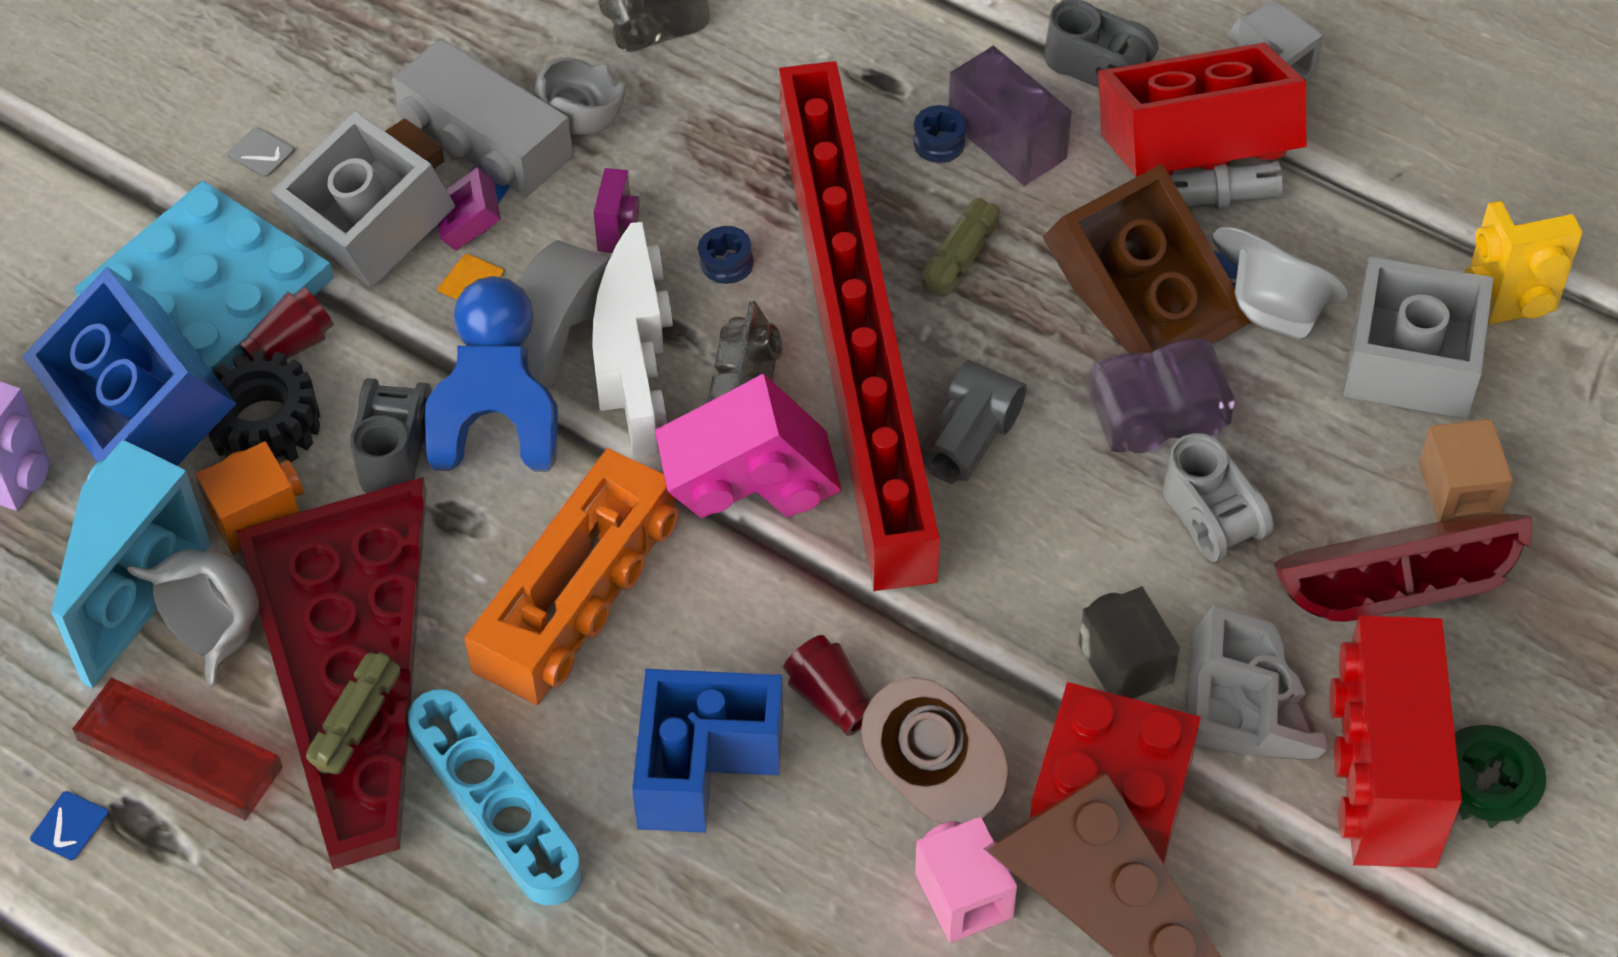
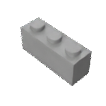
M441 38L393 77L397 98L396 108L401 120L405 118L416 125L421 131L442 143L444 148L454 157H464L471 163L484 169L493 178L495 183L502 186L507 184L525 197H528L573 157L568 116Z

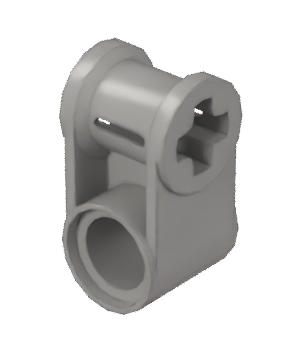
M1193 433L1181 437L1174 443L1163 483V496L1167 504L1172 507L1190 532L1195 545L1206 559L1216 562L1226 556L1228 548L1251 537L1262 540L1272 534L1273 519L1268 504L1262 494L1248 482L1230 458L1224 446L1216 438L1206 434ZM1188 473H1197L1203 477L1193 476Z

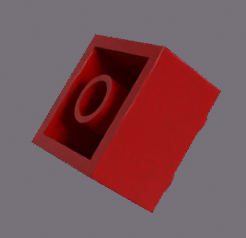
M1067 682L1032 796L1030 818L1099 774L1107 773L1159 858L1165 864L1194 755L1201 716Z

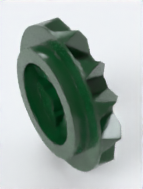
M1474 725L1455 732L1462 798L1459 811L1462 821L1469 817H1475L1487 821L1490 829L1503 821L1512 820L1519 824L1527 813L1538 807L1546 787V772L1537 751L1518 734L1498 726ZM1496 761L1501 762L1498 771L1500 773L1498 778L1499 784L1494 783L1489 789H1484L1483 792L1478 790V773L1483 774L1488 767L1492 768Z

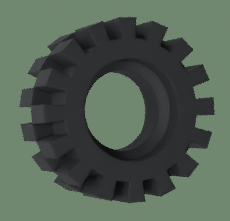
M254 351V361L245 363L243 354L232 358L235 366L232 370H229L222 363L215 369L216 377L237 404L208 433L210 442L212 441L217 454L222 456L225 453L227 457L232 453L245 451L266 441L276 460L277 457L282 455L290 462L298 459L296 446L298 445L307 451L313 444L311 434L318 435L320 429L318 418L321 416L312 380L308 372L304 373L302 365L295 359L287 364L285 354L277 352L274 353L271 361H267L264 351ZM260 401H277L284 404L276 414L266 419L249 421L237 417L246 407Z

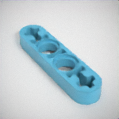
M445 689L431 690L420 695L413 701L408 711V725L416 749L522 892L531 901L544 906L558 905L568 901L577 892L581 884L580 860L574 844L459 695ZM438 716L444 722H451L453 735L457 741L453 746L449 748L447 738L437 726L429 727L428 721L431 718ZM472 759H483L489 761L494 766L492 775L487 780L478 784L462 782L457 777V772L465 762ZM508 807L525 809L531 815L528 825L515 833L499 831L493 826V821L501 810ZM539 843L540 853L551 866L560 865L561 876L552 879L546 873L538 875L535 856L531 852V849Z

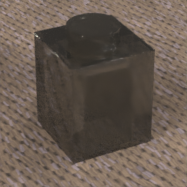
M1143 586L1123 594L1116 592L1105 594L1092 602L1089 607L1083 609L1078 645L1106 692L1134 699L1174 683L1180 647Z

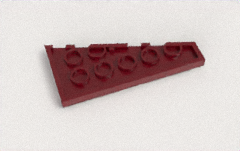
M424 477L236 530L247 572L257 591L259 614L333 870L399 850L401 845L409 737L408 711L411 707L427 495ZM380 652L388 655L400 667V676L389 694L383 691L380 694L384 696L385 701L358 746L353 743L350 744L349 747L353 748L354 753L343 771L338 775L320 772L316 769V766L307 760L306 752L318 732L324 735L327 732L323 729L322 725L349 681L351 680L355 683L358 681V679L354 678V673L364 656L368 653L378 654Z

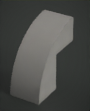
M559 240L545 247L532 260L516 283L523 288L530 299L534 316L531 332L521 346L528 349L529 371L534 379L546 388L557 383L570 326L594 317L598 290L605 268L610 260V257Z

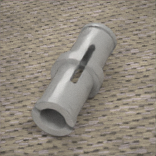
M1278 160L1271 161L1270 163L1227 167L1225 163L1214 166V170L1173 173L1170 176L1187 207L1214 204L1216 210L1229 209L1231 202L1267 198L1281 199L1283 195L1282 175L1277 176V173L1281 172Z

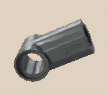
M965 361L959 368L950 386L946 408L920 447L923 464L930 469L932 475L950 484L960 480L968 481L997 433L1005 435L1014 425L1025 400L1026 384L973 361Z

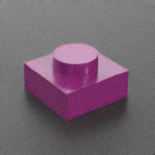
M476 167L446 189L456 207L438 223L440 239L457 251L501 220L494 180L479 167Z
M604 169L593 212L597 250L599 252L613 253L630 223L638 222L640 200L639 196L630 195L628 170Z

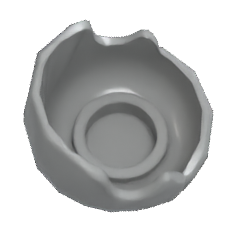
M559 57L543 66L534 88V96L569 117L571 135L589 136L609 127L622 106L627 86L625 82H620L616 85L608 64L591 66L581 59Z

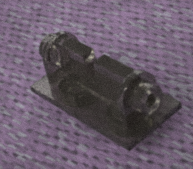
M750 301L746 318L733 317L720 330L714 367L719 374L733 373L712 376L706 403L763 373L773 381L776 360L780 359L782 354L780 332L773 323H769L757 303Z

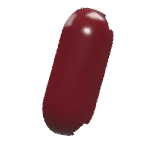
M1489 514L1440 521L1304 550L1279 559L1274 563V567L1284 591L1302 609L1330 621L1358 620L1359 615L1378 616L1481 594L1497 588L1506 581L1504 577L1518 561L1524 546L1529 547L1531 543L1532 516L1523 514Z

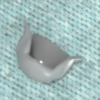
M190 549L176 552L150 569L129 566L127 570L131 575L152 582L153 597L158 612L172 633L189 649L205 657L204 672L206 683L209 687H213L216 682L219 666L248 640L251 626L259 611L258 595L250 575L238 562L226 554Z

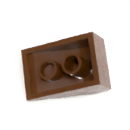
M1163 164L1064 215L1042 236L1072 289L1150 379L1252 323L1239 308L1235 297V287Z

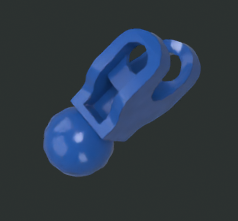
M497 276L477 279L465 287L456 300L453 314L455 328L466 346H457L456 367L450 376L438 383L433 389L425 406L427 460L435 471H450L460 465L464 458L465 442L469 427L480 416L493 412L505 414L516 425L520 442V457L527 467L535 472H549L556 461L558 405L549 390L535 380L529 371L528 349L521 345L531 332L534 317L532 305L523 288L510 279Z

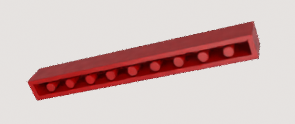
M837 61L780 67V119L873 591L938 583L940 538Z

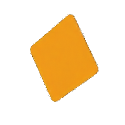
M464 254L439 285L437 291L457 300L465 287L477 279L491 276L501 277L504 270L470 254Z

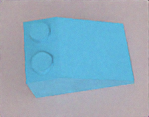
M123 439L106 459H102L94 465L87 481L81 488L51 611L81 682L91 688L97 684L157 611L153 597L152 582L131 575L127 568L135 566L142 569H150L181 550L206 551L211 545L187 471Z

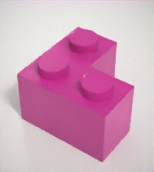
M764 373L655 430L668 492L701 519L710 514L726 510L732 503L754 492L760 494L783 515L789 518L797 513L813 509L819 502L842 491L827 431Z

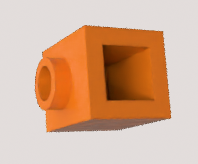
M266 441L245 451L232 453L223 461L195 473L206 510L232 555L242 551L236 530L299 513L296 497L304 494L300 479L288 459L278 463Z

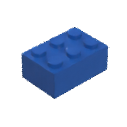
M106 267L22 356L96 462L106 459L123 439L178 466L237 404L158 301L109 267Z

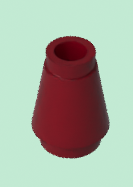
M302 287L293 295L287 291L248 334V337L239 343V346L251 362L254 361V351H264L267 361L272 360L275 352L285 354L286 359L324 341L326 338L323 333L334 326L319 301L309 290Z
M825 635L811 638L797 648L784 663L783 669L790 677L788 686L836 727H840L846 736H851L861 730L863 714L871 699L841 644H831Z

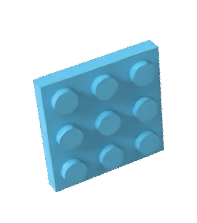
M202 180L74 287V291L78 298L106 267H109L158 301L216 376L215 369L222 363L230 370L234 367L233 357L243 354V357L246 356L239 343L248 337V334L287 291L293 295L302 287H305L314 296L334 277L330 262Z

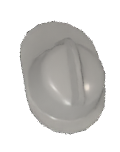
M1219 227L1213 233V243L1220 253L1238 268L1235 297L1239 308L1251 322L1261 328L1296 340L1305 339L1327 304L1341 303L1348 298V287L1340 278L1328 270L1295 258L1256 235L1233 227Z

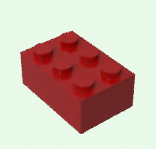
M1265 42L1098 71L1101 136L1136 177L1161 164L1164 165L1169 176H1171L1175 170L1192 167L1214 170V166L1225 163L1228 166L1232 160L1249 157L1263 160L1277 159L1283 157L1288 150L1307 147L1306 80Z
M1359 615L1352 642L1341 643L1339 654L1340 678L1331 679L1329 692L1331 718L1341 719L1343 737L1337 736L1335 740L1334 771L1336 778H1346L1347 797H1341L1339 803L1338 825L1340 838L1351 839L1353 865L1437 868L1462 802L1443 619Z

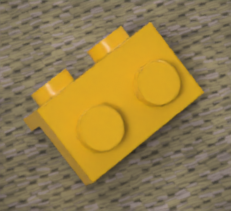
M1502 201L1488 203L1482 226L1477 229L1475 234L1476 246L1470 267H1467L1465 270L1466 273L1494 277L1488 325L1524 317L1534 319L1549 312L1557 311L1583 234L1573 214L1514 225Z

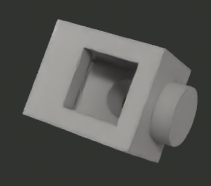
M1269 0L1253 13L1246 12L1239 17L1230 31L1229 39L1237 47L1265 42L1308 81L1316 75L1324 34L1277 1Z

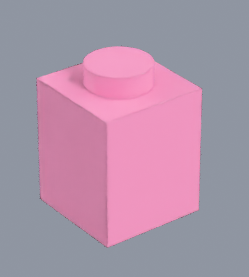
M981 816L962 824L951 821L938 825L930 830L923 839L917 840L915 874L949 943L1014 917L1017 885L1009 870L983 849L994 841Z

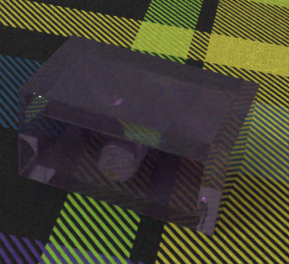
M994 45L950 72L948 106L958 110L964 116L966 122L965 136L1023 186H1026L1067 159L1072 110Z

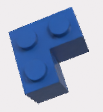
M645 669L632 786L637 829L706 833L711 772L779 776L784 720L782 675Z

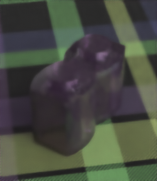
M1192 339L1180 341L1162 347L1151 354L1128 353L1118 355L1093 365L1090 371L1089 395L1112 452L1131 451L1134 453H1145L1154 450L1162 442L1170 438L1180 439L1185 435L1193 433L1206 434L1212 437L1231 424L1235 398L1210 340Z

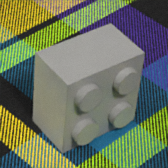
M354 111L270 191L299 234L371 288L456 207L429 162L357 111Z
M1369 256L1357 304L1343 397L1468 419L1482 374L1494 277Z

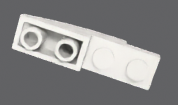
M643 222L630 223L617 243L603 274L593 318L592 347L600 411L625 408L633 457L658 453L655 430L667 424L662 390L650 391L648 379L658 377L655 354L664 352L662 328L673 326L668 291L656 292L654 281L663 280L658 244L647 246Z

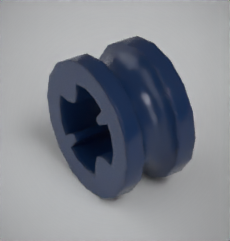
M944 105L929 106L921 110L914 121L915 134L913 145L917 154L921 158L935 163L950 162L958 158L965 146L966 122L964 116L958 110ZM940 131L943 132L940 137H936Z
M734 226L713 228L706 232L699 240L698 254L701 260L700 265L703 273L709 279L717 283H735L746 278L753 269L754 259L751 252L750 238L742 229ZM727 250H734L736 252L728 253L724 259L716 258V255L723 256Z

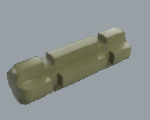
M982 198L971 201L963 213L965 218L957 221L936 251L939 256H934L922 271L924 278L922 285L927 291H934L940 297L947 296L953 291L960 281L957 276H962L986 243L983 238H988L999 224L998 215L1000 210L996 204L987 203Z
M380 652L378 654L368 653L364 656L354 673V678L358 679L356 683L351 680L349 681L322 725L323 729L327 732L325 735L318 732L308 748L306 758L320 772L338 775L343 771L354 753L353 748L349 747L350 744L353 743L358 746L385 701L384 696L380 694L382 691L389 694L400 676V667L388 655Z

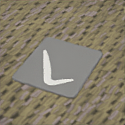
M253 128L227 152V156L265 177L294 151V148L259 128Z

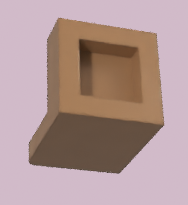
M1489 419L1429 426L1419 463L1437 521L1502 514L1513 478L1494 423Z

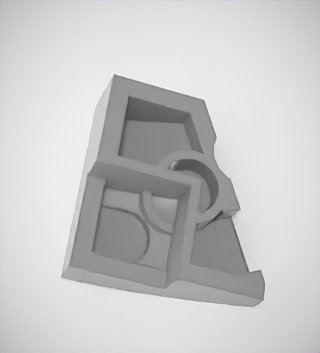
M1212 605L1192 632L1187 713L1201 716L1196 745L1237 754L1282 759H1320L1327 751V738L1324 732L1312 733L1299 704L1306 695V692L1298 674L1290 669L1285 661V646L1275 623Z

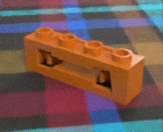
M609 448L603 452L464 637L472 673L537 706L552 686L557 688L565 682L573 668L575 654L587 637L594 638L601 632L608 620L613 601L623 588L629 590L635 585L644 568L647 554L657 541L660 543L665 542L676 526L679 510L675 507V497L667 490L663 473ZM599 528L598 538L601 540L593 549L591 537ZM555 601L556 613L547 624V610Z

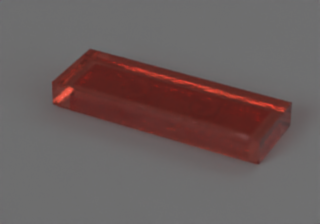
M112 677L72 728L77 741L246 821L283 768L279 755Z

